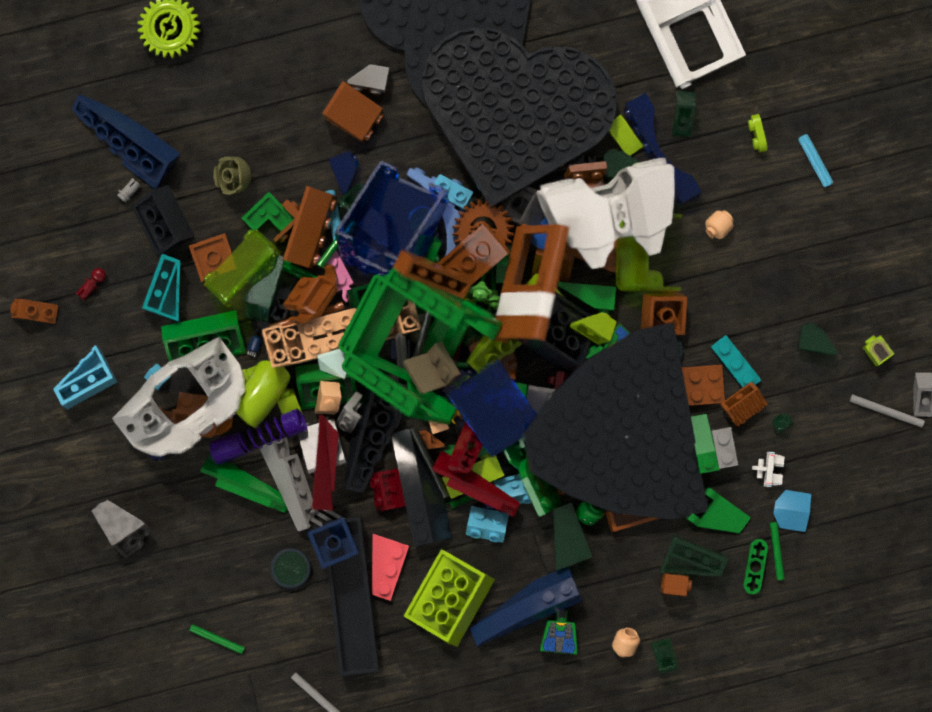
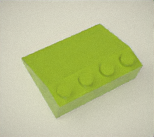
M441 549L405 612L404 617L457 647L495 579Z

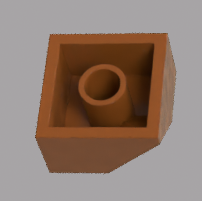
M643 293L641 329L673 323L675 335H685L687 296L681 293Z

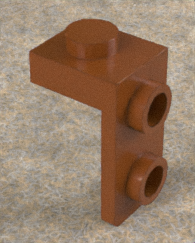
M286 200L282 204L295 219L273 239L276 244L279 242L283 243L290 236L288 233L293 229L300 208L295 201L290 203Z
M14 299L10 308L11 318L55 324L58 305Z

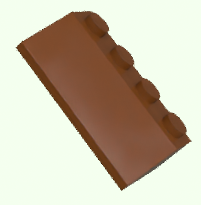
M306 186L283 260L311 269L317 266L320 260V255H318L320 248H323L326 237H324L326 230L330 228L332 223L331 213L337 208V196Z

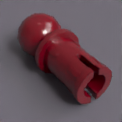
M95 268L91 273V279L86 278L87 281L75 294L86 301L95 288L98 289L96 284L105 280L106 272L104 269Z

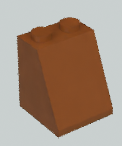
M342 81L322 113L325 120L362 143L365 139H370L374 132L372 130L375 123L379 124L384 117L382 107L344 81Z

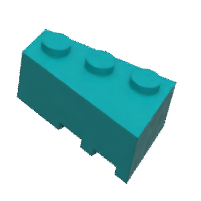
M161 254L141 309L177 322L179 321L180 260Z

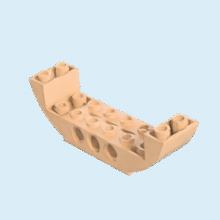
M410 299L406 300L385 341L395 338L398 333L406 335L421 329L415 304ZM357 307L314 318L308 323H294L282 327L279 325L263 329L262 332L272 368L316 360L318 355L339 349L338 344Z

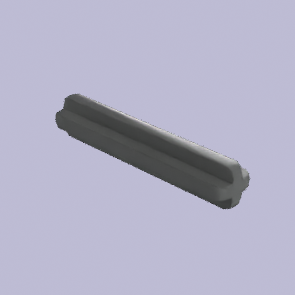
M398 333L395 337L397 366L406 369L403 365V362L408 359L406 335ZM398 377L400 383L407 384L406 380Z

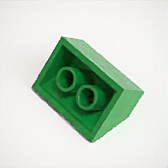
M319 363L295 366L296 382L302 410L316 407L320 381L340 383V404H347L357 391L356 379L349 374L344 379L320 371Z

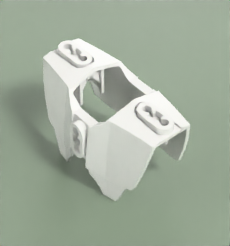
M657 158L636 163L620 170L606 185L589 188L581 178L545 184L540 186L541 190L536 191L548 224H560L570 227L567 243L571 248H577L588 265L594 269L605 266L606 259L614 247L615 239L633 235L649 256L660 253L665 228L672 222L674 167L671 164H667L666 158ZM620 220L624 222L623 228L619 227V224L621 223Z
M220 337L183 357L167 362L168 364L155 374H151L142 388L112 418L134 448L157 456L167 453H181L191 448L193 444L201 439L199 433L201 435L208 433L214 426L213 422L217 426L220 425L238 409L240 397L245 392L244 373L241 365ZM221 353L225 354L223 359H219ZM187 367L206 392L208 400L188 418L174 424L161 411L151 396L155 385H158L177 371V368ZM133 424V428L128 430L127 425Z

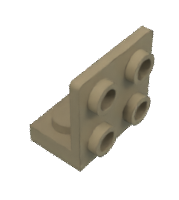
M442 342L436 343L427 353L403 362L404 367L421 395L451 385L460 375L459 370Z

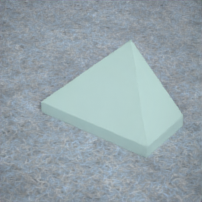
M337 349L317 356L320 371L345 379L347 373L342 370V364L345 360L344 352Z

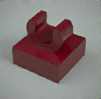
M557 371L556 377L548 376L547 384L555 385L554 390H556L570 374Z

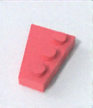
M373 534L372 595L391 601L409 548L408 545Z

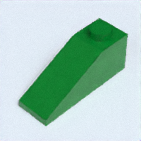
M558 282V288L592 309L598 310V313L609 314L610 311H614L616 287Z
M707 414L692 416L691 420L696 442L694 446L699 473L719 470Z

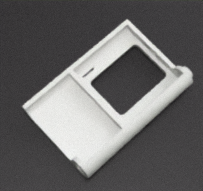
M636 0L676 88L681 87V89H685L692 85V81L737 61L746 55L720 0ZM698 11H703L724 57L691 72L685 63L669 26Z

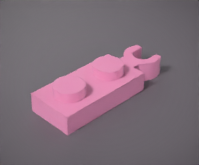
M335 251L327 264L334 266L338 279L337 292L343 291L342 298L347 303L346 290L351 289L349 286L354 283L339 254Z

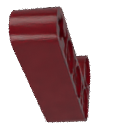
M475 395L461 396L456 401L457 410L468 418L448 461L449 470L455 474L468 473L472 470L495 418L494 408Z

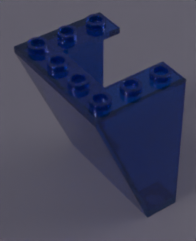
M380 160L334 232L342 262L348 266L353 265L363 273L384 276L389 274L391 269L394 268L393 266L402 250L423 258L449 202L447 189L431 182L428 185L429 190L399 178L397 167Z

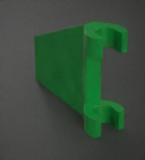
M709 487L706 489L705 495L713 501L708 506V512H704L701 518L693 513L691 516L686 517L687 520L697 527L740 533L751 518Z

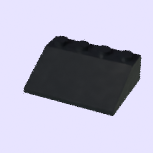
M555 292L545 339L516 340L569 374L574 372L585 361L591 344L590 339L571 328L570 324L591 315Z

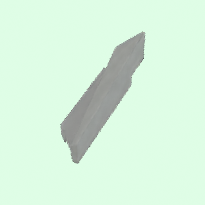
M282 438L280 442L273 441L270 446L267 444L263 445L260 451L297 530L301 531L310 528L309 520L311 515L315 513V510H312L313 497L298 454L290 455L287 438Z

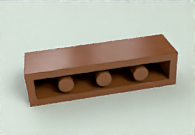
M404 250L401 251L393 266L405 277L464 299L472 284V281L462 273Z

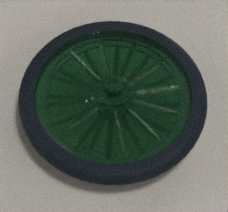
M283 549L274 556L271 562V575L274 581L283 588H298L306 583L311 574L310 560L299 549Z

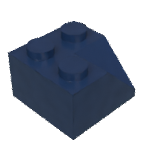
M344 517L307 532L322 569L359 554Z

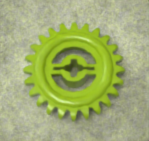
M156 0L157 4L149 3L150 9L144 7L146 14H140V17L144 20L138 21V24L143 27L139 28L138 32L144 33L140 36V40L146 39L143 45L144 47L150 45L149 52L156 49V56H159L162 52L164 58L167 57L168 53L174 58L175 52L182 56V49L188 53L187 45L194 47L191 40H198L194 33H200V30L195 28V26L200 25V22L194 21L198 18V14H191L195 9L193 7L187 9L189 2L182 4V0H177L176 2L175 0H163L162 2ZM170 13L168 18H164L160 22L162 34L159 37L155 31L156 21L163 14ZM178 16L182 21V32L177 38L167 40L168 37H174L178 33L179 28L175 22ZM171 24L173 26V30L169 29L167 31L165 27L170 26Z

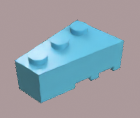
M95 345L92 351L84 359L82 358L75 369L69 372L53 390L61 405L68 410L118 381L101 349Z

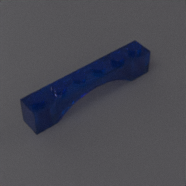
M644 93L626 103L624 113L628 120H633L635 124L633 129L638 137L642 136L644 140L642 144L646 152H651L654 159L666 158L660 150L655 137V108L648 95ZM666 158L667 164H671L674 167V202H679L681 206L699 196L702 191L694 177L675 167Z

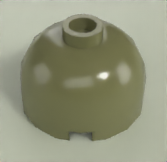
M226 156L221 158L218 166L214 168L215 185L224 191L222 192L223 194L234 195L243 192L251 182L252 173L250 166L240 157Z

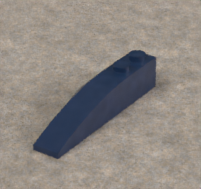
M80 94L77 96L72 107L77 116L88 127H92L96 131V136L101 141L104 139L111 147L109 150L114 155L116 153L123 160L122 164L154 189H157L174 168L180 153L154 133L120 112Z
M566 566L534 580L471 627L470 630L477 647L583 601L570 567Z

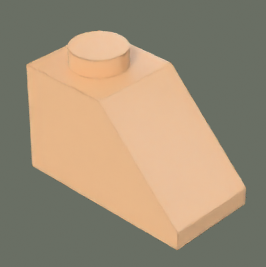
M320 381L315 414L335 415L338 412L341 400L340 383Z

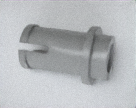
M132 178L122 190L118 191L119 194L117 196L125 203L131 201L130 198L141 185Z

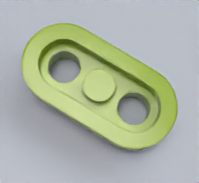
M751 115V120H748V126L750 131L754 132L755 138L752 139L754 149H758L759 153L767 151V142L760 115Z

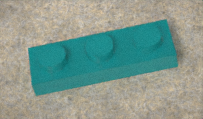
M727 335L711 346V349L742 388L750 382L756 385L761 381L760 377Z

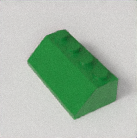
M236 310L161 326L162 340L169 362L187 355L218 337L221 338L233 356L246 353ZM224 353L219 355V359L225 357Z

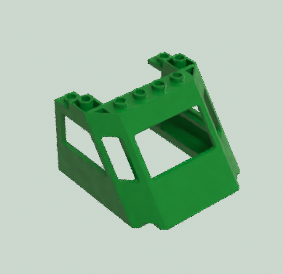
M395 268L391 269L387 275L381 276L377 274L373 276L338 344L339 350L344 352L345 358L342 370L409 417L450 425L458 408L449 403V400L436 392V390L421 395L406 369L379 358L378 354L407 299H410L435 316L428 330L422 354L427 353L436 343L442 342L450 357L453 358L469 326L495 340L503 323L480 306L405 277ZM378 368L406 380L408 390L382 373Z

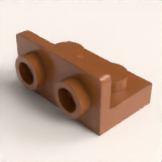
M606 161L569 165L564 173L565 180L581 178L589 188L605 185L603 175L607 170Z

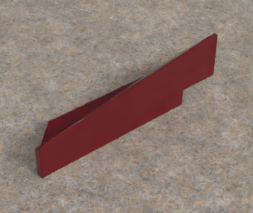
M323 415L319 416L312 510L333 511L331 491H335L339 433Z
M444 451L440 452L432 470L449 478L446 486L506 514L515 516L520 505L519 501L473 470L468 473H452L448 468L450 455Z

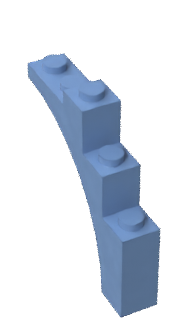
M417 167L415 169L410 168L407 177L419 184L431 196L442 215L447 234V255L459 245L454 243L458 237L452 236L453 233L458 231L452 228V226L459 224L454 218L461 219L458 211L463 213L466 211L462 208L456 210L455 204L431 191L437 179L436 177L432 176V178L425 176L426 172ZM454 178L452 179V181L458 183L459 185H463V183H461L460 181Z

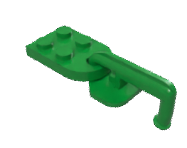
M509 408L496 414L491 426L497 427L498 423L509 419L516 436L503 442V451L509 463L519 470L521 480L540 517L562 505L560 496L552 485L529 472L522 436L526 426L519 411L516 408Z

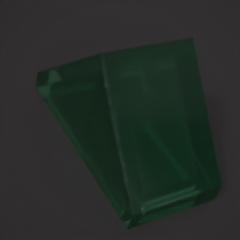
M358 182L338 200V204L354 217L373 194Z
M670 638L651 642L659 673L679 669Z

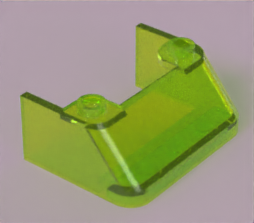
M672 214V220L682 218V214ZM620 220L621 223L619 224V227L623 228L624 222ZM633 235L617 239L616 284L620 290L655 293L681 291V287L663 286L661 273L649 270V255L635 240Z
M250 229L243 237L245 240L214 273L212 271L209 272L203 279L205 281L203 285L228 308L231 306L228 303L231 298L274 253L278 256L281 253L257 229L254 231Z

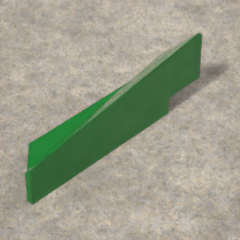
M211 452L208 454L200 472L218 478L215 486L286 513L287 507L279 491L230 462L217 464Z

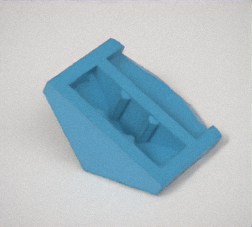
M785 490L775 501L773 512L779 528L806 532L810 515L811 494Z

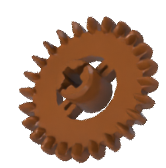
M478 199L477 206L471 201V208L464 205L465 213L458 211L461 219L454 218L459 224L452 226V228L458 230L452 234V236L458 237L454 241L455 244H460L470 233H473L475 230L472 229H477L483 223H486L479 221L474 226H471L480 217H488L495 222L497 229H493L488 223L486 224L495 232L494 234L507 249L506 243L512 244V241L508 238L514 236V233L510 232L514 225H509L513 219L511 217L506 218L509 211L502 212L503 205H500L498 208L497 205L490 208L486 200L483 205V202Z

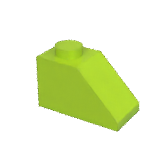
M601 312L570 324V327L596 344L601 345L611 341L617 321L610 318L608 314Z

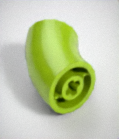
M260 361L245 383V392L240 397L239 407L235 412L249 425L256 428L270 413L290 381L289 372L284 367L272 368L270 361Z

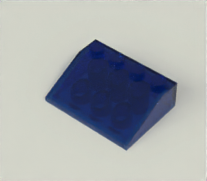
M499 359L490 361L447 394L491 457H494L523 438L522 433L537 414Z

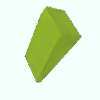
M622 115L613 120L609 134L628 158L641 149L643 145Z

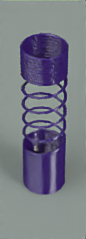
M294 409L281 415V422L288 437L281 432L279 421L274 417L275 425L280 432L279 440L273 437L268 421H265V426L271 436V443L269 444L263 439L261 428L258 425L256 429L262 439L261 447L254 443L250 428H247L248 436L253 443L251 451L247 449V444L240 431L210 442L212 457L220 465L246 455L247 452L252 453L254 447L262 449L264 443L270 446L273 439L280 442L282 436L288 439L289 437L306 432L307 426L304 416L299 409Z

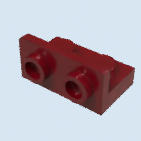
M398 468L373 473L370 479V486L374 492V505L377 511L406 506Z

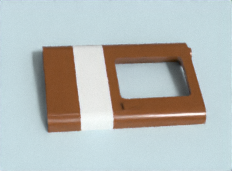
M521 224L516 227L496 313V319L503 324L495 341L509 343L510 339H545L570 227L560 224ZM547 233L537 282L534 285H521L531 237L534 234Z

